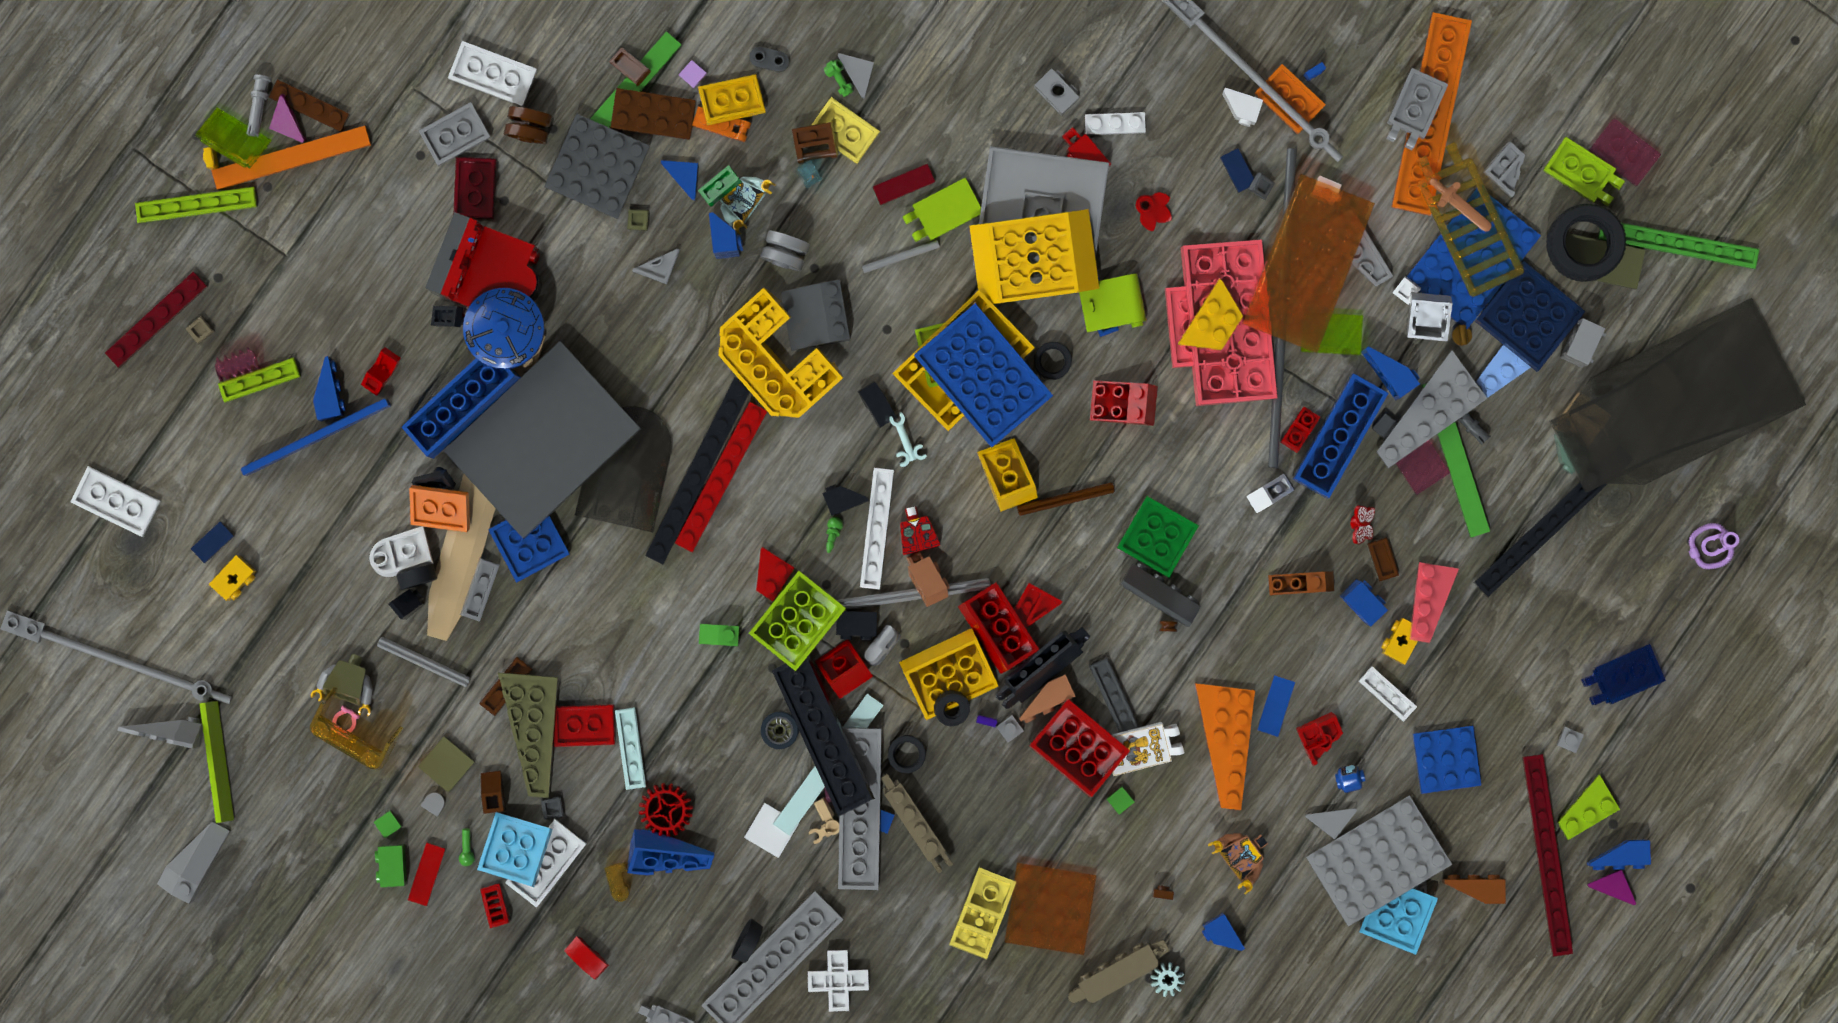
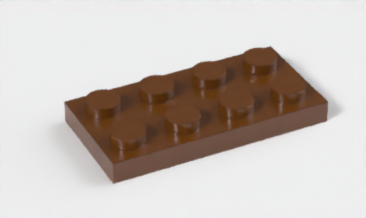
M616 88L610 128L690 140L695 100Z

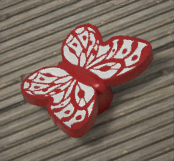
M1360 505L1355 507L1354 515L1350 522L1351 528L1354 530L1352 537L1354 544H1361L1365 539L1371 540L1373 538V528L1370 522L1375 514L1374 507L1367 508Z

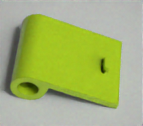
M1138 274L1099 281L1100 289L1079 292L1087 333L1122 325H1131L1132 328L1144 326L1143 322L1147 321Z

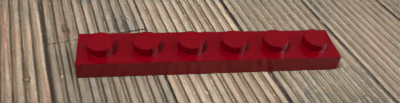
M192 272L112 345L105 354L120 368L208 286L195 272Z

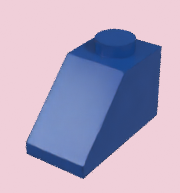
M1224 913L1202 925L1205 929L1202 933L1207 941L1211 940L1216 945L1240 951L1245 949Z

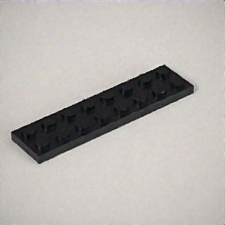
M808 655L796 671L786 663L772 670L837 815L842 816L874 800V795L810 656Z

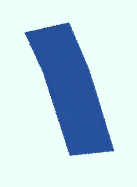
M1274 675L1258 731L1279 736L1295 682Z

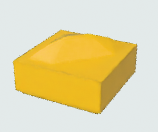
M211 147L203 148V160L206 163V167L210 170L219 168L216 150Z

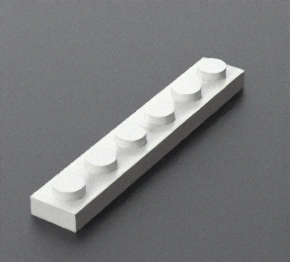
M874 468L860 582V587L880 590L894 470Z

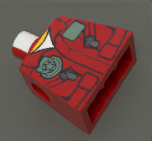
M916 506L905 509L908 521L900 523L903 556L940 546L928 516L919 518Z

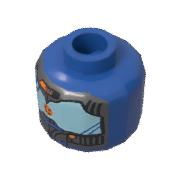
M1355 764L1340 767L1338 773L1335 774L1338 789H1342L1345 793L1362 789V782L1366 781L1364 771L1359 770Z

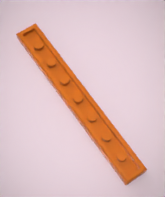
M361 126L211 171L216 189L220 190L371 146L366 126Z

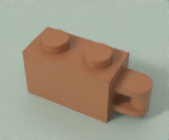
M920 551L906 557L910 565L908 566L909 577L926 607L948 597L949 584L945 577L941 578L939 574L941 571L936 562L933 563L930 557L924 559Z

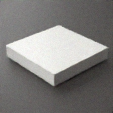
M764 803L744 838L779 858L797 826L790 836L773 824L781 812Z

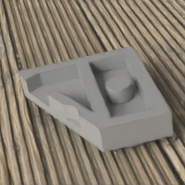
M1508 142L1484 169L1483 173L1509 197H1513L1525 154L1512 142Z

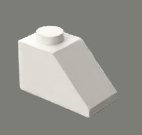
M1225 88L1222 95L1234 118L1239 120L1241 125L1247 127L1255 125L1263 100Z
M1282 474L1247 495V498L1256 513L1290 494L1294 489L1285 474Z

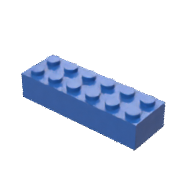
M475 358L402 426V429L426 457L434 459L521 377L513 368H493Z
M1353 373L1292 479L1324 498H1330L1389 393Z

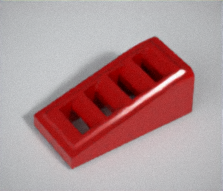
M500 883L481 888V896L489 927L494 928L510 923ZM497 890V895L487 897L486 893ZM499 898L498 903L489 905L488 901ZM501 906L500 911L491 913V909ZM503 914L502 919L494 921L493 917Z

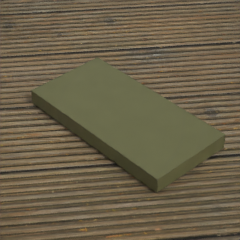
M1567 233L1565 238L1566 248L1570 256L1583 264L1599 262L1607 249L1606 241ZM1626 246L1625 254L1618 266L1606 276L1594 281L1636 290L1645 250Z

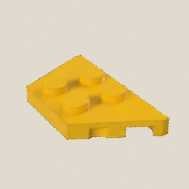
M1221 279L1217 281L1179 340L1178 345L1221 351L1243 315Z

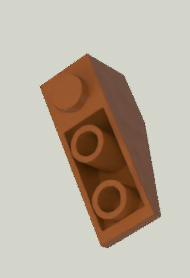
M1333 571L1268 575L1270 595L1334 591Z
M1490 874L1488 878H1480V875H1468V878H1460V875H1447V878L1442 879V883L1485 904H1506L1505 879L1500 878V875Z

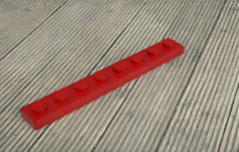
M749 402L675 544L692 553L695 550L767 414V411Z

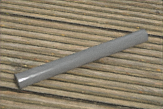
M936 240L863 265L862 269L864 273L940 247Z

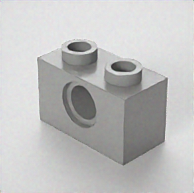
M1051 68L1034 85V88L1062 116L1079 100L1077 95L1079 91L1072 84L1070 86L1067 85L1064 81L1065 77L1059 70L1054 71ZM1060 86L1063 88L1064 93L1057 96L1053 93L1052 89Z

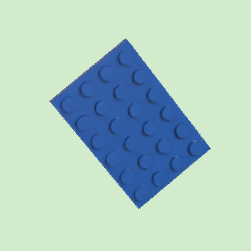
M1479 186L1466 202L1491 223V229L1487 232L1481 230L1458 211L1407 275L1410 280L1421 287L1418 293L1451 296L1453 303L1451 319L1459 325H1466V329L1470 327L1541 237L1539 233Z
M976 303L914 354V357L991 448L1053 396Z

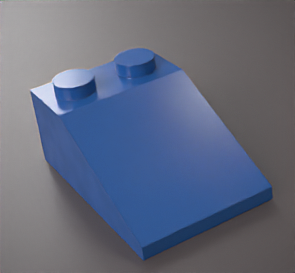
M1369 346L1361 351L1395 401L1420 385L1418 382L1420 378L1414 370H1410L1405 365Z

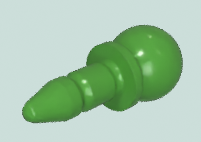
M832 517L828 520V529L826 531L829 535L826 544L827 553H830L834 548L836 537L840 536L839 531L843 528V521L839 517Z

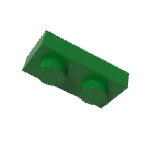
M728 165L698 191L707 204L712 207L742 181Z

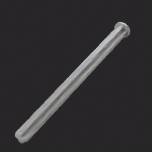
M990 579L950 583L948 595L984 590L991 586ZM909 589L836 601L846 608L845 610L922 598L917 589Z

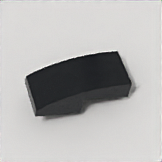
M875 381L857 391L878 427L881 428L889 423V416H892L893 420L897 418Z

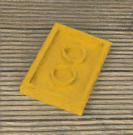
M756 74L698 86L707 125L766 113Z

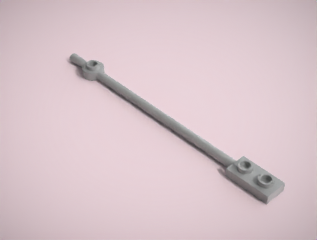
M1162 0L1190 29L1196 24L1309 134V143L1313 148L1324 149L1337 162L1343 158L1329 143L1328 132L1322 128L1314 129L1201 19L1205 13L1192 0ZM1320 136L1322 142H1316L1315 137Z
M7 610L0 628L3 631L40 643L41 638H45L191 690L192 695L197 700L203 701L213 698L230 704L232 700L231 696L213 690L212 685L208 681L201 680L192 683L46 631L45 623ZM200 687H204V694L199 693Z

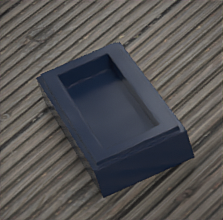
M1237 148L1220 157L1237 192L1240 193L1248 189L1254 178L1239 149Z
M220 521L191 550L203 563H206L234 535Z

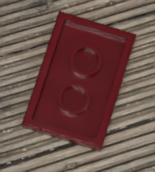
M456 157L453 215L456 212L469 218L494 219L497 159Z

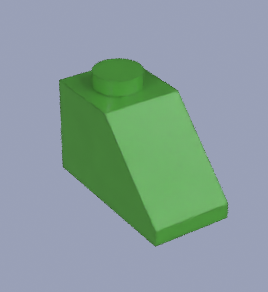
M700 624L699 644L739 646L740 626Z

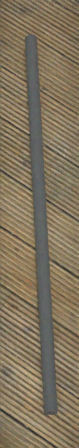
M1287 148L1274 358L1277 399H1272L1268 467L1278 468L1297 156V149Z

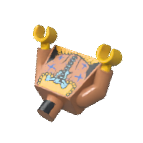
M1240 833L1226 834L1218 840L1209 843L1208 847L1215 846V851L1212 854L1220 853L1242 882L1237 886L1238 889L1242 886L1246 888L1244 893L1246 895L1252 890L1253 884L1259 878L1263 867L1262 860L1264 859L1259 851L1268 843L1262 835L1251 841L1247 835L1243 836Z

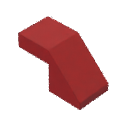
M384 347L375 364L366 372L361 385L378 396L395 372L401 358Z

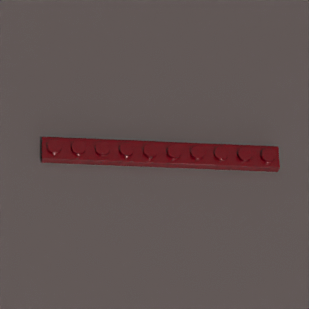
M1543 754L1524 756L1522 760L1551 953L1553 957L1573 954L1544 757Z

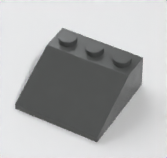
M840 280L781 292L783 307L791 316L786 322L791 351L850 341Z

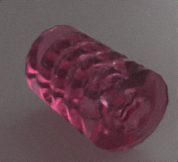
M247 347L246 354L241 349L239 350V356L231 352V359L224 355L223 362L217 357L215 369L222 383L224 382V377L227 380H231V374L237 378L239 377V372L245 375L247 369L252 373L254 366L260 370V365L254 351Z

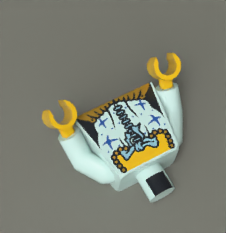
M757 177L740 178L742 182L720 200L722 203L720 209L724 219L733 227L737 234L741 235L739 232L740 227L744 226L747 229L745 223L766 195L765 192L772 194L768 190L769 186H776L772 181Z

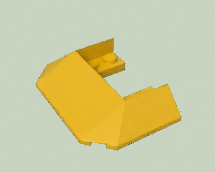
M764 287L720 327L718 356L771 416L800 418L844 377L835 362H830L819 348L811 352L792 371L786 367L765 341L784 325L791 316L780 305L781 300Z

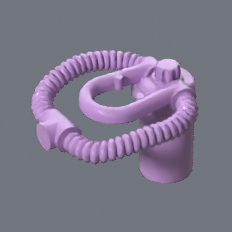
M1708 523L1699 527V529L1697 528L1690 535L1689 546L1691 549L1688 552L1691 559H1695L1697 565L1703 569L1723 567V565L1725 566L1733 559L1734 548L1739 543V537L1736 533L1729 532L1725 527L1723 528L1721 524ZM1706 529H1717L1722 532L1705 538L1701 545L1703 553L1707 556H1716L1728 550L1729 554L1720 562L1706 564L1700 559V553L1694 541L1699 533L1701 534ZM1719 538L1723 547L1718 548L1715 552H1708L1705 547L1706 543Z

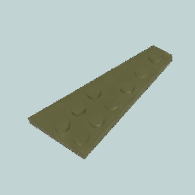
M498 672L528 796L549 798L558 677Z

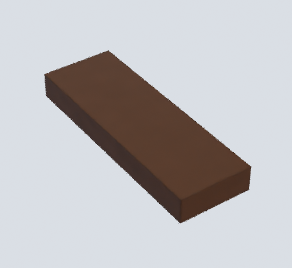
M516 657L504 673L529 675L533 669ZM499 679L479 703L494 716L497 715L506 703Z

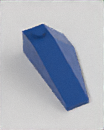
M634 829L630 842L627 873L654 875V871L663 870L666 873H673V869L682 868L685 871L710 869L714 852L664 834L659 836V833L656 831L652 833L650 830Z

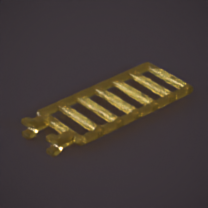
M1453 142L1445 148L1451 156L1454 165L1434 174L1426 156L1416 160L1425 176L1424 179L1418 182V185L1469 295L1474 297L1522 275L1524 269L1471 158L1462 160L1457 145ZM1468 168L1472 179L1461 183L1456 193H1461L1476 186L1481 196L1468 202V204L1473 208L1485 204L1489 213L1485 218L1490 223H1494L1498 233L1458 251L1453 240L1479 227L1472 222L1449 233L1445 222L1462 213L1455 208L1441 215L1436 204L1440 201L1442 194L1439 193L1432 197L1428 185H1430L1431 178H1436L1439 181L1462 169ZM1502 240L1506 249L1505 252L1466 269L1461 258ZM1510 258L1515 268L1514 270L1477 287L1474 286L1470 276Z

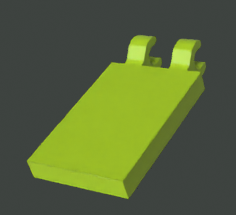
M1567 137L1564 138L1543 170L1592 203L1598 199L1606 206H1609L1614 197L1602 191L1607 182L1620 190L1625 182L1613 174L1616 168Z
M963 178L913 204L914 211L904 215L903 220L907 225L919 218L923 229L912 234L914 241L917 242L927 236L932 241L980 216L981 206L966 178Z

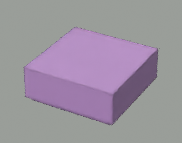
M692 60L679 74L693 89L707 75Z

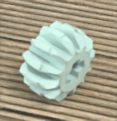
M1171 962L1168 963L1167 968H1165L1164 963H1160L1162 970L1160 971L1158 968H1155L1154 971L1158 975L1152 974L1150 978L1157 980L1152 982L1151 986H1158L1155 990L1156 993L1163 989L1164 997L1167 996L1168 990L1171 996H1174V988L1179 992L1181 991L1177 984L1185 983L1184 980L1178 979L1183 977L1184 973H1177L1180 968L1179 966H1175L1172 970ZM1167 974L1169 977H1173V980H1170V984L1162 982V979H1165L1164 976Z

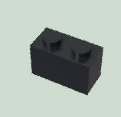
M844 611L836 620V635H840V639L852 640V636H860V640H872V636H877V612Z

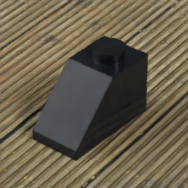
M836 484L825 488L826 492L822 493L831 516L869 502L866 496L843 486L837 487Z
M408 589L388 605L401 620H407L425 604L422 601L424 597L417 589L415 591Z

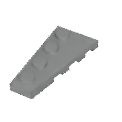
M1352 208L1317 229L1375 287L1393 277Z

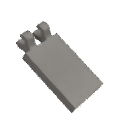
M1411 68L1387 124L1392 125L1386 139L1394 142L1401 129L1410 133L1405 148L1412 150L1418 137L1421 139L1425 138L1448 84Z

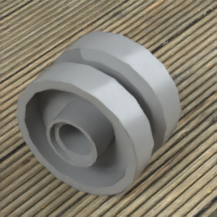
M769 230L766 242L774 246V248L763 247L760 258L785 269L801 271L804 261L796 256V254L806 255L810 244L798 238Z

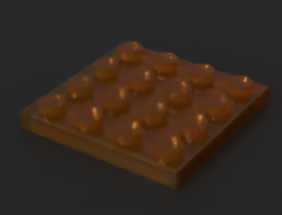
M1017 862L1014 877L1016 884L1011 896L1004 942L1084 955L1096 875Z

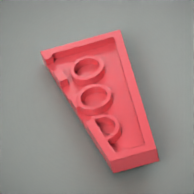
M1419 562L1410 640L1430 643L1458 573V568Z

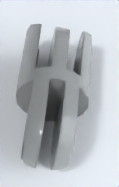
M886 625L864 653L865 661L871 666H877L882 663L900 640L901 634L890 625Z

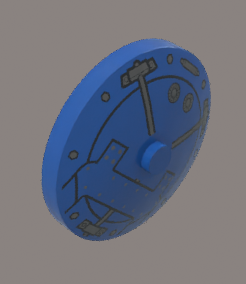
M497 288L481 294L469 306L464 317L463 335L468 349L479 361L493 368L511 369L525 364L537 353L544 338L545 326L540 309L529 296L515 289Z

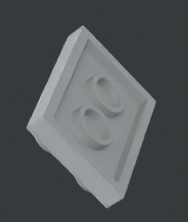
M472 102L419 130L438 167L491 138Z

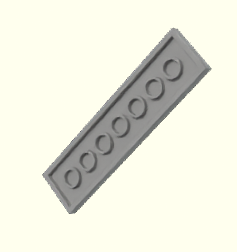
M843 728L875 799L839 816L838 889L878 890L881 728Z
M814 891L750 956L748 961L743 963L701 1006L718 1023H741L844 919Z

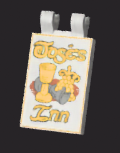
M1162 722L1112 734L1114 738L1130 750L1112 772L1113 776L1171 762V755L1184 754L1182 743L1171 745L1169 736L1180 735L1177 724L1163 727Z

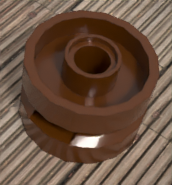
M510 106L507 117L514 121V123L505 124L503 134L523 142L547 144L549 134L540 128L550 127L553 116L537 110Z

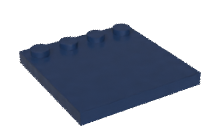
M1523 261L1475 322L1538 372L1582 317L1585 310Z

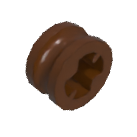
M1160 621L1162 627L1159 631L1177 632L1175 625L1178 622Z

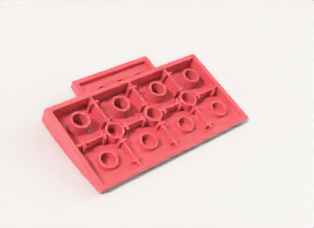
M1262 240L1182 246L1181 258L1184 287L1165 288L1172 368L1192 367L1196 406L1277 399ZM1221 279L1243 315L1221 351L1178 345L1179 340L1217 281Z

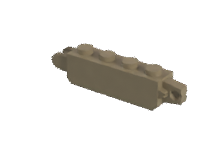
M888 773L882 776L881 779L886 786L882 789L885 797L927 860L932 863L938 873L942 872L941 866L934 859L938 855H942L943 860L949 867L953 865L945 853L942 843L898 779L893 782Z
M1164 940L1152 944H1143L1141 942L1132 947L1134 951L1128 954L1123 952L1115 957L1116 961L1110 964L1105 962L1098 966V971L1093 974L1087 972L1080 976L1079 986L1068 994L1069 1001L1076 1003L1086 998L1088 1002H1097L1157 968L1158 959L1169 951L1168 946Z

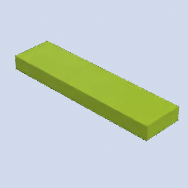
M291 358L218 383L223 401L226 403L301 376L295 358Z

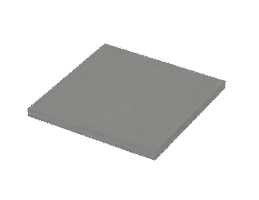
M990 146L979 224L1089 209L1096 258L1109 163ZM1028 232L1025 235L1026 242L1030 244L1034 243L1037 239L1036 234L1033 232ZM1029 253L1028 260L1030 263L1035 264L1039 261L1038 253ZM1033 272V273H1032V274L1041 275L1039 272Z

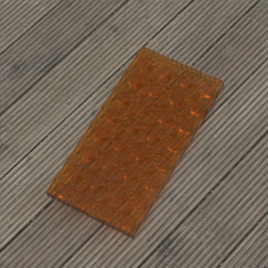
M1300 174L1242 324L1317 353L1375 203Z

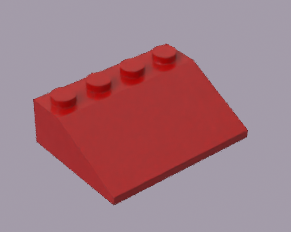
M1069 699L1028 745L1088 797H1092L1130 752L1128 748Z

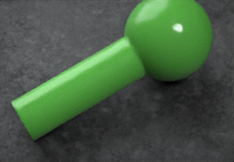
M464 828L462 829V852L459 855V862L463 866H470L473 864L475 857L470 849V829Z

